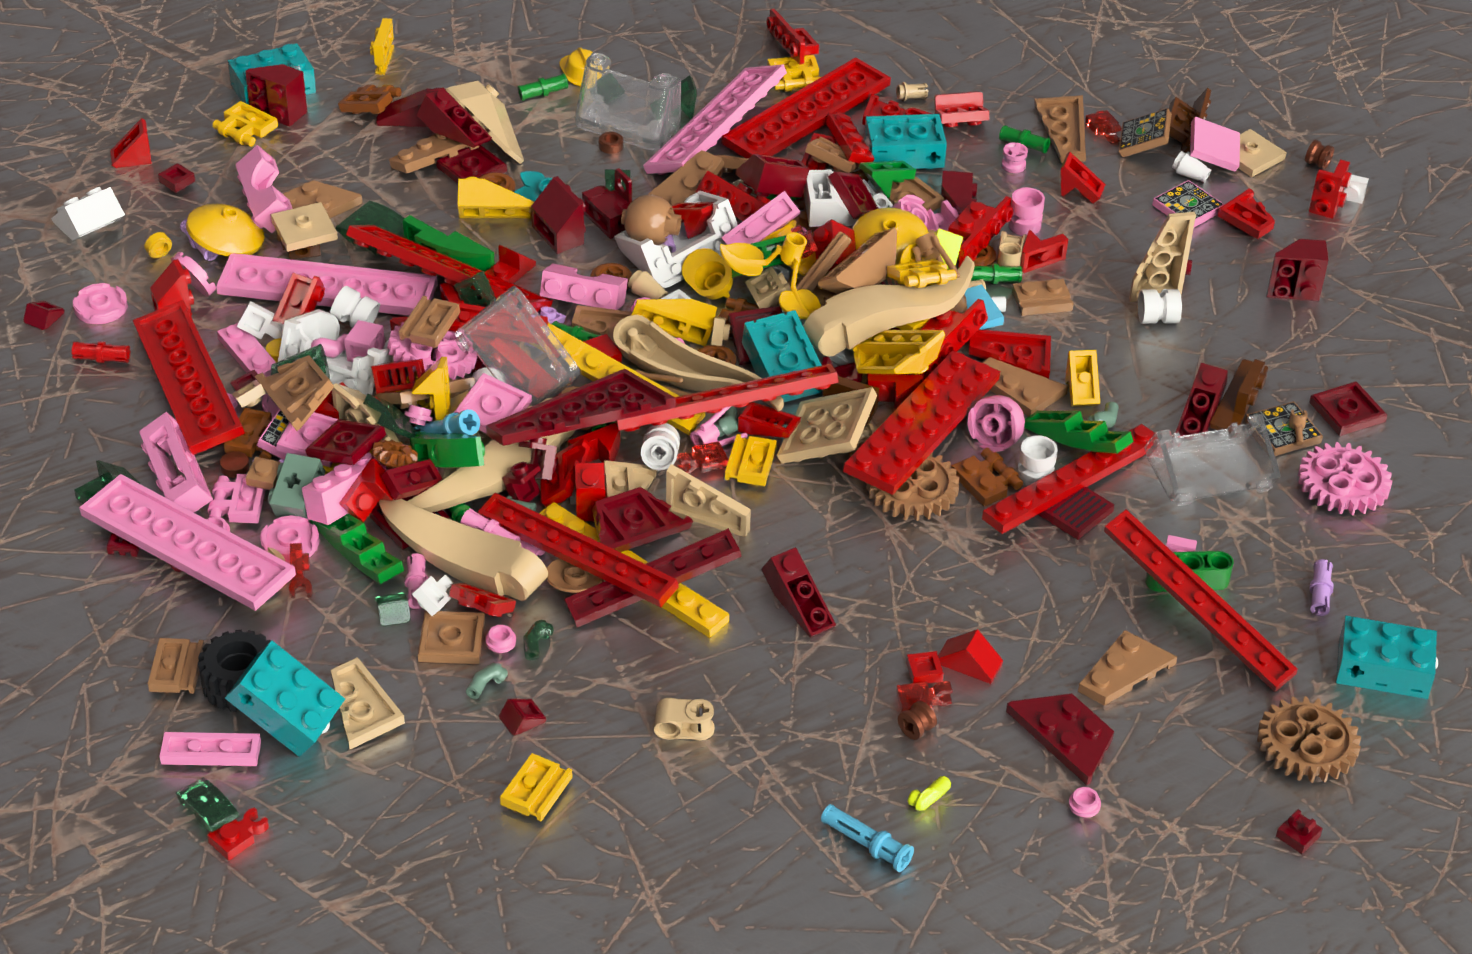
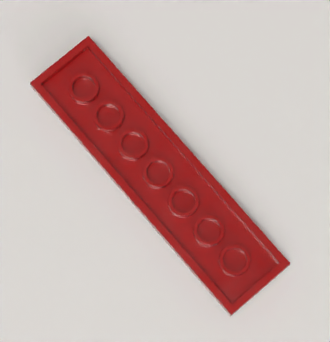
M855 57L722 135L721 144L748 159L753 154L773 156L825 125L828 113L834 115L845 113L870 98L871 94L875 95L890 86L891 77Z
M349 225L346 236L355 239V244L367 248L370 246L375 247L378 254L386 257L396 256L400 258L399 262L404 265L422 267L421 271L431 276L441 275L445 277L444 281L455 286L462 284L468 287L467 291L479 296L485 294L490 296V301L499 305H505L506 303L513 306V311L522 313L524 309L531 313L540 312L542 307H551L553 300L378 226Z
M184 300L134 319L135 328L190 452L195 455L245 434Z
M952 350L844 463L843 472L893 495L962 421L971 408L975 406L976 402L981 400L996 384L1001 371Z

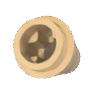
M637 270L628 282L631 292L640 297L661 299L668 295V292L647 271Z

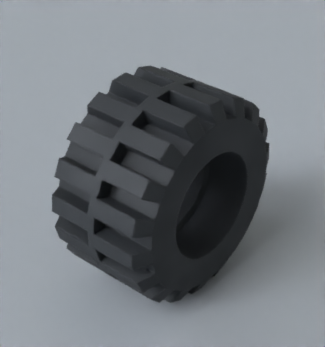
M241 629L235 630L233 633L224 632L221 637L215 636L210 639L211 644L206 643L202 648L203 652L199 653L198 667L203 694L205 697H208L209 703L212 705L217 704L219 709L229 708L230 712H237L238 708L227 701L225 697L255 656L271 641L266 640V636L261 633L255 635V631L251 630L242 632Z

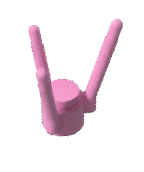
M730 407L722 408L720 412L715 413L709 420L690 433L691 441L697 449L704 451L709 448L714 452L719 447L734 443L736 435L718 441L720 433L714 425ZM747 433L741 434V438L748 437Z

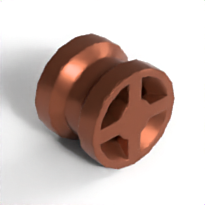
M1315 139L1306 152L1305 162L1308 164L1315 163L1320 169H1326L1334 155V147L1330 145L1324 146Z
M923 701L915 702L910 710L901 712L897 719L902 732L913 740H918L923 736L924 730H931L937 725L934 711Z

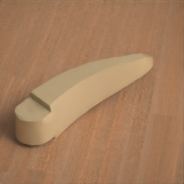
M966 256L961 266L957 269L960 277L948 281L947 284H934L922 288L900 285H871L842 292L827 299L826 305L810 314L805 321L804 329L811 344L825 356H835L844 349L850 350L864 340L885 330L942 315L955 307L965 294L974 272V261L969 256Z
M627 316L620 320L614 328L613 338L622 355L647 373L683 379L682 383L666 382L671 385L702 392L762 379L746 369L711 357L687 346L665 332L653 321H649L643 316ZM777 396L772 401H762L778 412L784 407V401L781 396Z
M575 430L541 438L547 439L546 445L557 446L556 453L560 452V446L573 435ZM492 439L485 446L483 466L460 467L439 483L407 502L433 513L505 491L507 489L502 477L511 471L513 465L519 462L530 463L532 449L518 447L519 442L503 446Z
M393 499L392 501L379 500L382 514L387 523L418 554L423 555L432 565L466 584L501 596L506 595L524 601L548 577V571L544 563L534 553L522 548L520 541L458 523L419 508L403 499Z

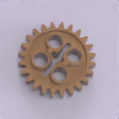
M931 453L893 495L868 483L866 490L869 491V499H875V506L883 505L882 512L892 510L893 517L901 513L904 520H907L909 515H913L916 521H919L920 515H924L929 520L932 512L937 516H941V509L948 511L950 504H955L959 491V477L956 476V469H950V461L942 463V455L934 458Z
M1304 696L1303 702H1298L1295 697H1292L1290 704L1283 699L1280 700L1279 707L1272 704L1269 712L1265 711L1262 720H1260L1257 741L1261 742L1259 750L1267 752L1265 760H1275L1274 769L1284 767L1286 768V776L1295 772L1297 773V780L1300 781L1303 775H1306L1310 782L1313 783L1315 776H1319L1323 782H1326L1328 774L1334 779H1338L1340 772L1347 774L1349 766L1354 767L1356 758H1358L1361 748L1359 746L1361 736L1357 735V726H1350L1352 722L1351 717L1342 718L1344 710L1340 709L1334 712L1331 710L1333 703H1328L1324 707L1321 706L1319 698L1314 703H1310L1308 697Z

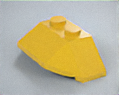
M885 330L852 348L858 373L921 374L928 370L929 365L937 359L945 333L943 330Z

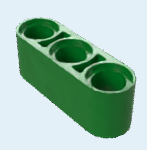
M1222 551L1173 552L1214 591L1224 590L1228 587L1234 564L1232 556ZM1146 573L1145 583L1148 588L1156 592H1168L1150 574Z

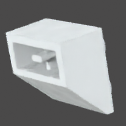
M809 170L804 187V200L809 227H821L831 219L844 226H851L858 220L852 218L828 178L833 173L832 170Z
M98 187L87 192L86 196L80 199L75 197L64 202L63 206L56 209L58 213L51 219L73 241L118 221L125 214L111 187L105 190Z

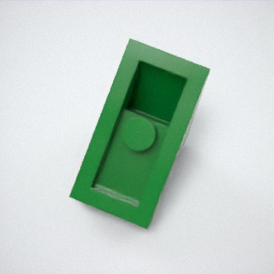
M905 161L860 163L859 167L879 192H883L887 198H890L892 182L900 183L904 182V179H915L916 169Z

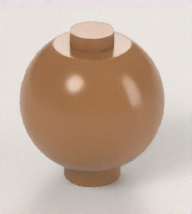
M657 195L640 196L633 200L628 208L622 212L621 223L625 225L628 236L640 242L648 238L653 241L654 245H661L668 240L666 239L668 235L678 236L681 229V215L674 214L672 206L664 198Z

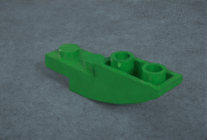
M411 215L403 219L404 238L484 272L495 264L493 251L456 231L447 236Z
M421 431L409 433L410 445L418 453L417 462L431 459L435 467H476L484 465L485 447L480 436L459 433L441 435Z

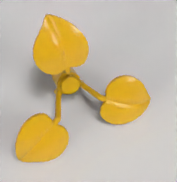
M796 232L788 233L783 246L778 245L776 250L767 259H764L760 249L751 244L733 243L720 245V253L727 265L734 271L747 276L760 275L763 271V266H767L780 254L781 260L793 270L791 291H783L779 296L778 301L782 310L785 312L796 310L799 319L807 320L810 314L821 308L820 301L814 293L807 289H796L797 274L805 276L816 262L815 244L806 245L807 240L803 235Z

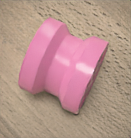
M1015 142L1006 144L1003 148L1002 168L1009 173L1023 172L1026 169L1027 147Z

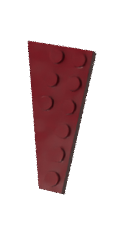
M622 369L486 425V432L488 437L505 446L676 408V400L674 396L632 372Z

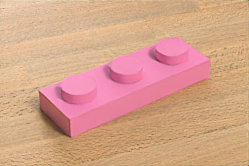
M784 191L721 237L725 245L760 242L798 216L800 211Z
M238 323L217 331L218 340L246 373L255 370L258 374L263 372L265 377L279 373L277 370L279 365L252 334L238 328Z
M164 732L160 761L161 764L257 766L261 738L260 734Z

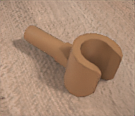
M1292 409L1289 426L1295 429L1296 443L1298 446L1304 444L1302 431L1305 428L1308 413L1306 410H1303L1302 416L1294 414V409Z

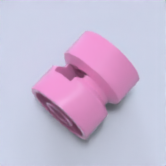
M1025 187L1019 188L1012 193L1011 207L1013 208V216L1008 224L1011 231L1023 236V234L1028 235L1029 230L1034 234L1041 230L1045 201L1042 192L1034 188Z

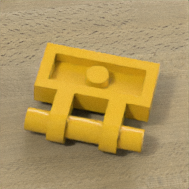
M814 55L805 56L804 64L801 65L793 57L774 58L767 61V66L784 64L787 72L779 80L780 82L774 86V90L790 92L792 89L804 88L821 78L819 77V67Z
M239 101L224 111V121L216 119L212 127L218 130L220 135L224 137L230 136L234 138L236 143L252 147L256 142L252 135L262 138L277 128L278 122L277 118Z
M935 259L887 266V277L897 280L898 284H905L906 287L922 288L931 283L942 285L947 284L950 280H955L957 277L954 269L947 270L946 263Z

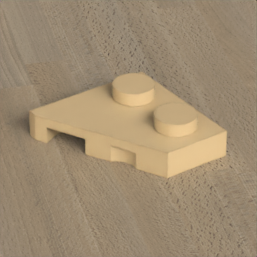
M604 460L605 498L638 487L648 490L658 470H653L643 464Z

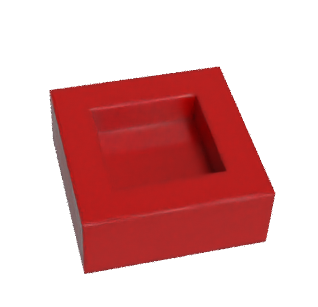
M937 651L907 654L906 664L913 685L943 682L944 673Z

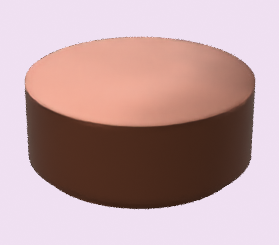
M606 132L599 137V149L607 154L618 153L623 149V137L616 132Z
M239 451L224 454L220 459L222 474L230 478H236L237 474H246L250 469L248 456Z

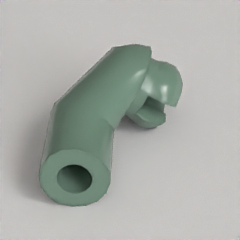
M1115 402L1106 403L1104 411L1095 412L1094 415L1088 417L1087 421H1106L1108 429L1114 427L1118 414V404Z
M731 406L724 413V417L719 419L718 423H714L719 430V437H723L725 434L730 435L738 430V412L736 407Z
M493 662L477 671L466 689V694L470 698L478 699L491 679L496 683H501L508 675L507 669L501 667L502 664Z

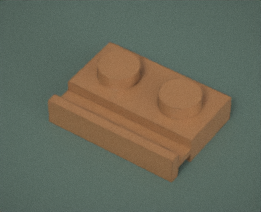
M821 136L819 139L809 142L805 150L806 153L812 155L811 158L820 163L826 162L834 166L833 169L837 172L851 173L860 167V164L848 161L839 145Z
M1064 279L1013 284L1012 293L1018 308L1021 309V316L1073 311L1074 302L1070 299V293Z
M422 296L398 331L400 340L408 338L411 339L412 343L437 348L460 314L459 304L436 298L433 301L427 300V296Z
M159 638L148 680L149 692L180 693L181 690H189L190 694H194L199 675L198 656L199 653L203 652L204 640H199L198 643L190 642V639Z

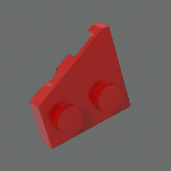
M1249 188L1220 207L1218 217L1250 236L1259 239L1274 229L1275 220L1270 213L1266 212L1262 202L1255 201L1253 198L1254 192Z
M584 438L556 453V469L552 480L540 479L541 503L544 506L548 507L553 502L561 503L572 496L576 485L575 463H585L590 450V444Z
M466 583L452 584L449 593L450 597L458 600V604L476 608L496 617H502V614L514 612L516 600Z

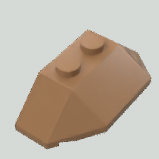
M893 227L875 233L831 272L817 282L822 290L840 294L854 288L876 285L888 278L887 266L895 265L896 228Z

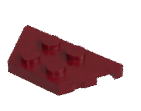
M642 487L596 501L592 508L598 542L619 552L690 529L693 520L687 515L682 519L669 511L671 505L655 498L653 494Z
M1072 693L1016 700L1007 703L1006 712L1085 785L1091 783L1093 774L1104 757L1105 750L1109 748L1113 740L1114 730Z

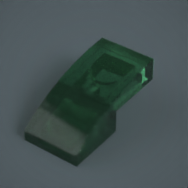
M367 394L363 404L381 412L377 424L410 439L416 436L411 423L398 408L386 400Z
M204 777L176 792L180 804L193 811L197 822L210 832L240 817L237 809L227 797Z

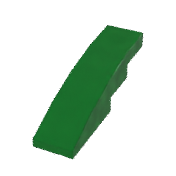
M1037 410L1025 419L1024 428L1040 436L1048 437L1053 441L1070 447L1093 452L1118 454L1133 442L1131 431H1108L1106 421H1083L1081 411Z
M346 514L329 525L310 520L311 524L313 525L314 523L321 535L342 556L377 583L382 584L404 571L402 561L387 553L383 541L367 533L365 523L352 515Z

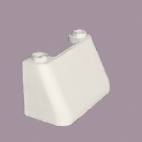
M703 191L689 196L684 203L714 202L713 214L707 220L708 227L706 230L691 239L687 238L685 224L681 223L678 236L673 235L676 251L673 253L670 246L668 248L664 244L654 245L651 239L647 238L641 242L631 239L626 230L614 236L620 251L639 270L647 271L663 288L670 287L684 279L682 265L687 256L695 250L702 248L712 249L722 257L720 245H725L721 237L738 225L728 199Z
M318 309L285 320L278 357L279 366L293 363L297 359L310 355L332 384L343 382L347 387L362 392L369 399L375 397L376 388L371 366L394 362V356L389 355V349H387L389 340L385 343L382 350L374 347L368 349L367 356L356 357L353 359V362L347 361L346 350L335 358H329L313 353L311 343L319 338L332 340L338 338L340 324L333 314ZM388 370V372H389V378L391 379V378H392L391 370Z

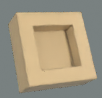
M715 316L711 345L722 346L723 340L728 341L730 325L725 324L726 318Z
M254 380L232 395L242 408L245 406L249 408L258 404L262 400L261 396L266 394L262 385L257 380Z

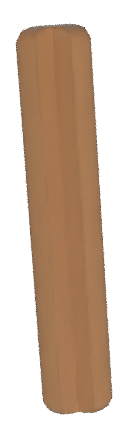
M838 232L796 286V289H807L813 292L818 285L817 282L827 274L851 243V239L843 232Z

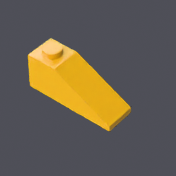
M477 177L458 179L459 218L532 219L531 206L534 201L486 179H479Z
M642 299L636 301L631 316H643L649 321H653L673 337L706 346L713 330L717 307L694 299Z

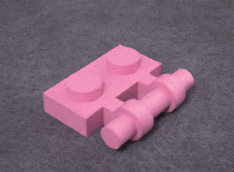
M237 474L235 482H229L227 476H219L212 489L214 498L208 506L209 518L222 517L224 514H228L229 522L258 523L266 489L247 486L245 479L247 474ZM229 496H232L231 500H225Z

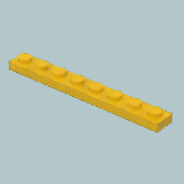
M525 309L522 311V313L532 314ZM548 323L542 346L526 343L591 381H596L626 369L668 394L679 397L676 393ZM705 412L695 414L690 419L675 418L667 420L666 423L690 436V433L696 429L706 415Z
M555 502L539 513L598 541L596 528ZM630 550L621 552L644 564L649 563ZM682 583L678 584L679 588L662 606L663 609L708 638H711L729 622V613Z

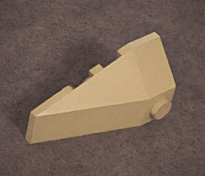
M473 81L445 89L492 137L496 144L509 156L522 164L524 159L504 104L497 97L500 93L490 84L485 87L479 81Z
M1195 212L1168 214L1132 278L1129 295L1130 302L1138 301L1141 289H1156L1158 293H1161L1163 289H1179L1180 294H1182L1196 218Z
M337 383L333 384V406L339 412V420L384 426L386 436L382 440L390 441L392 439L395 442H400L375 400L369 399L358 390Z

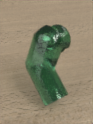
M546 620L535 621L523 636L526 659L536 660L539 658V640L541 637L543 639L550 638L554 631L552 624L547 623Z

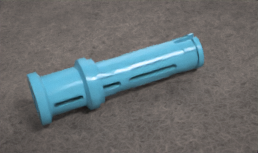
M464 410L459 414L450 413L444 419L426 423L425 426L416 425L414 430L441 435L451 433L473 435L479 430L480 419L475 411Z
M829 804L823 811L821 822L828 824L847 837L867 847L872 857L876 859L882 858L891 863L893 869L898 872L903 871L908 866L914 853L913 846L899 843L887 831L877 832L858 819L836 808L833 804Z

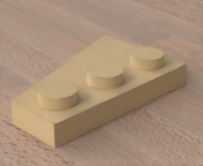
M672 464L666 471V503L671 505L669 511L681 518H685L687 515L694 522L720 530L729 528L733 534L743 537L747 536L750 531L751 509Z
M358 657L330 670L334 690L345 698L339 710L349 750L405 723L403 713Z

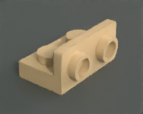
M773 267L745 281L760 309L776 306L779 303L780 294L783 291H791L790 285L783 273L781 272L777 275Z

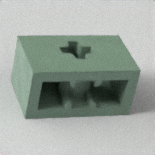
M291 453L286 454L284 463L281 462L278 466L276 486L271 488L268 496V503L276 517L293 515L308 519L302 487L311 483L314 478L325 475L320 459Z

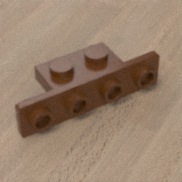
M1206 88L1196 99L1193 107L1177 97L1169 105V110L1172 114L1169 137L1182 143L1180 152H1190L1191 122L1193 119L1198 117L1205 120L1207 117L1205 112L1211 103L1209 99L1211 90L1209 88Z
M1246 359L1241 361L1210 421V428L1230 435H1236L1250 405L1254 406L1256 403L1258 390H1262L1266 382L1268 366H1265V362L1254 359L1253 362Z

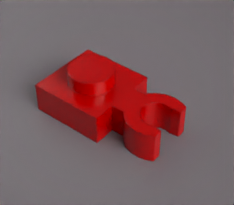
M255 807L245 812L241 821H237L232 817L207 834L208 843L230 861L255 843L254 835L262 834L269 828L268 819L264 817L260 821L254 822L258 818V812Z

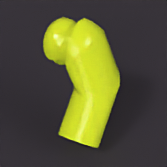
M940 776L922 793L917 789L912 790L908 796V804L914 806L915 810H926L950 789V780L945 776Z

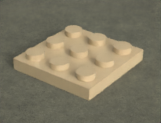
M873 387L801 401L795 413V416L801 417V422L789 438H784L777 454L781 464L800 462L816 457L822 458L827 455L848 453L855 450L877 397Z

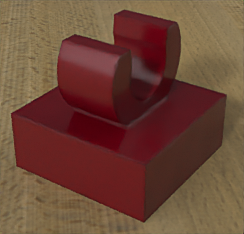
M1297 809L1277 829L1276 837L1303 854L1321 837L1323 828L1317 825L1313 818L1311 820L1301 814V810Z

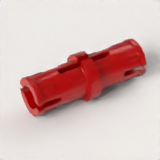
M98 341V343L73 342L72 345L73 359L96 360L97 363H104L105 361L128 363L130 360L131 351L129 345L106 344L105 341Z

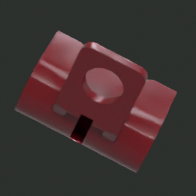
M619 168L614 171L615 190L610 191L607 187L600 185L582 192V200L586 208L584 215L610 239L625 231V225L621 223L622 212L632 202V181ZM621 179L625 183L626 190L623 188L621 184Z

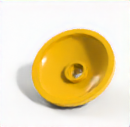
M206 204L190 212L186 221V229L190 237L201 247L219 255L230 256L233 253L252 255L261 249L264 242L263 229L253 222L252 216L230 205Z
M899 208L872 210L860 217L852 228L855 233L857 250L875 233L895 227L897 230L895 265L900 263L901 254L907 245L916 244V240L920 236L929 232L920 218L909 211Z

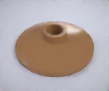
M560 558L551 562L547 567V581L561 591L579 593L604 582L603 579Z

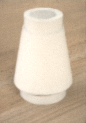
M1181 151L1172 166V169L1176 170V174L1203 183L1211 173V169L1207 168L1197 158L1190 156V152L1185 153Z

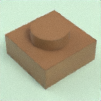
M255 457L245 477L246 485L267 490L275 488L278 480L277 470L281 462Z

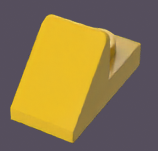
M1096 350L1068 352L1065 384L1070 385L1071 407L1098 406L1100 404Z
M441 357L415 382L411 392L412 394H430V409L435 410L436 420L444 419L451 410L447 357Z

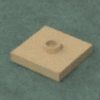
M1249 129L1240 134L1238 169L1253 177L1285 160L1287 152L1252 129Z
M321 202L271 214L272 223L287 252L338 239L337 231Z

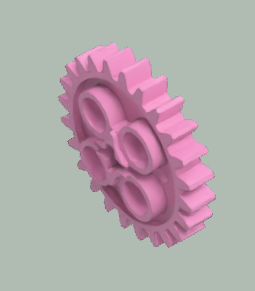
M395 326L394 331L391 330L387 349H389V355L394 356V362L423 358L426 372L441 357H447L449 378L452 380L456 379V375L464 378L465 373L470 374L471 370L475 368L478 351H476V346L471 344L470 338H464L465 333L447 331L437 348H434V361H432V347L412 343L411 339L408 338L400 340L398 332L401 328L400 326ZM413 366V372H415L416 366Z
M1336 442L1335 447L1332 448L1329 444L1325 443L1323 449L1315 446L1314 452L1308 451L1306 457L1302 458L1298 471V484L1303 485L1302 492H1309V500L1317 498V506L1327 504L1328 511L1335 507L1338 508L1339 514H1342L1344 509L1349 510L1351 515H1354L1355 509L1365 514L1367 508L1375 511L1376 505L1382 506L1384 499H1388L1392 480H1390L1391 472L1387 471V464H1380L1381 457H1371V450L1366 453L1361 452L1362 446L1352 449L1351 444L1347 443L1344 448Z

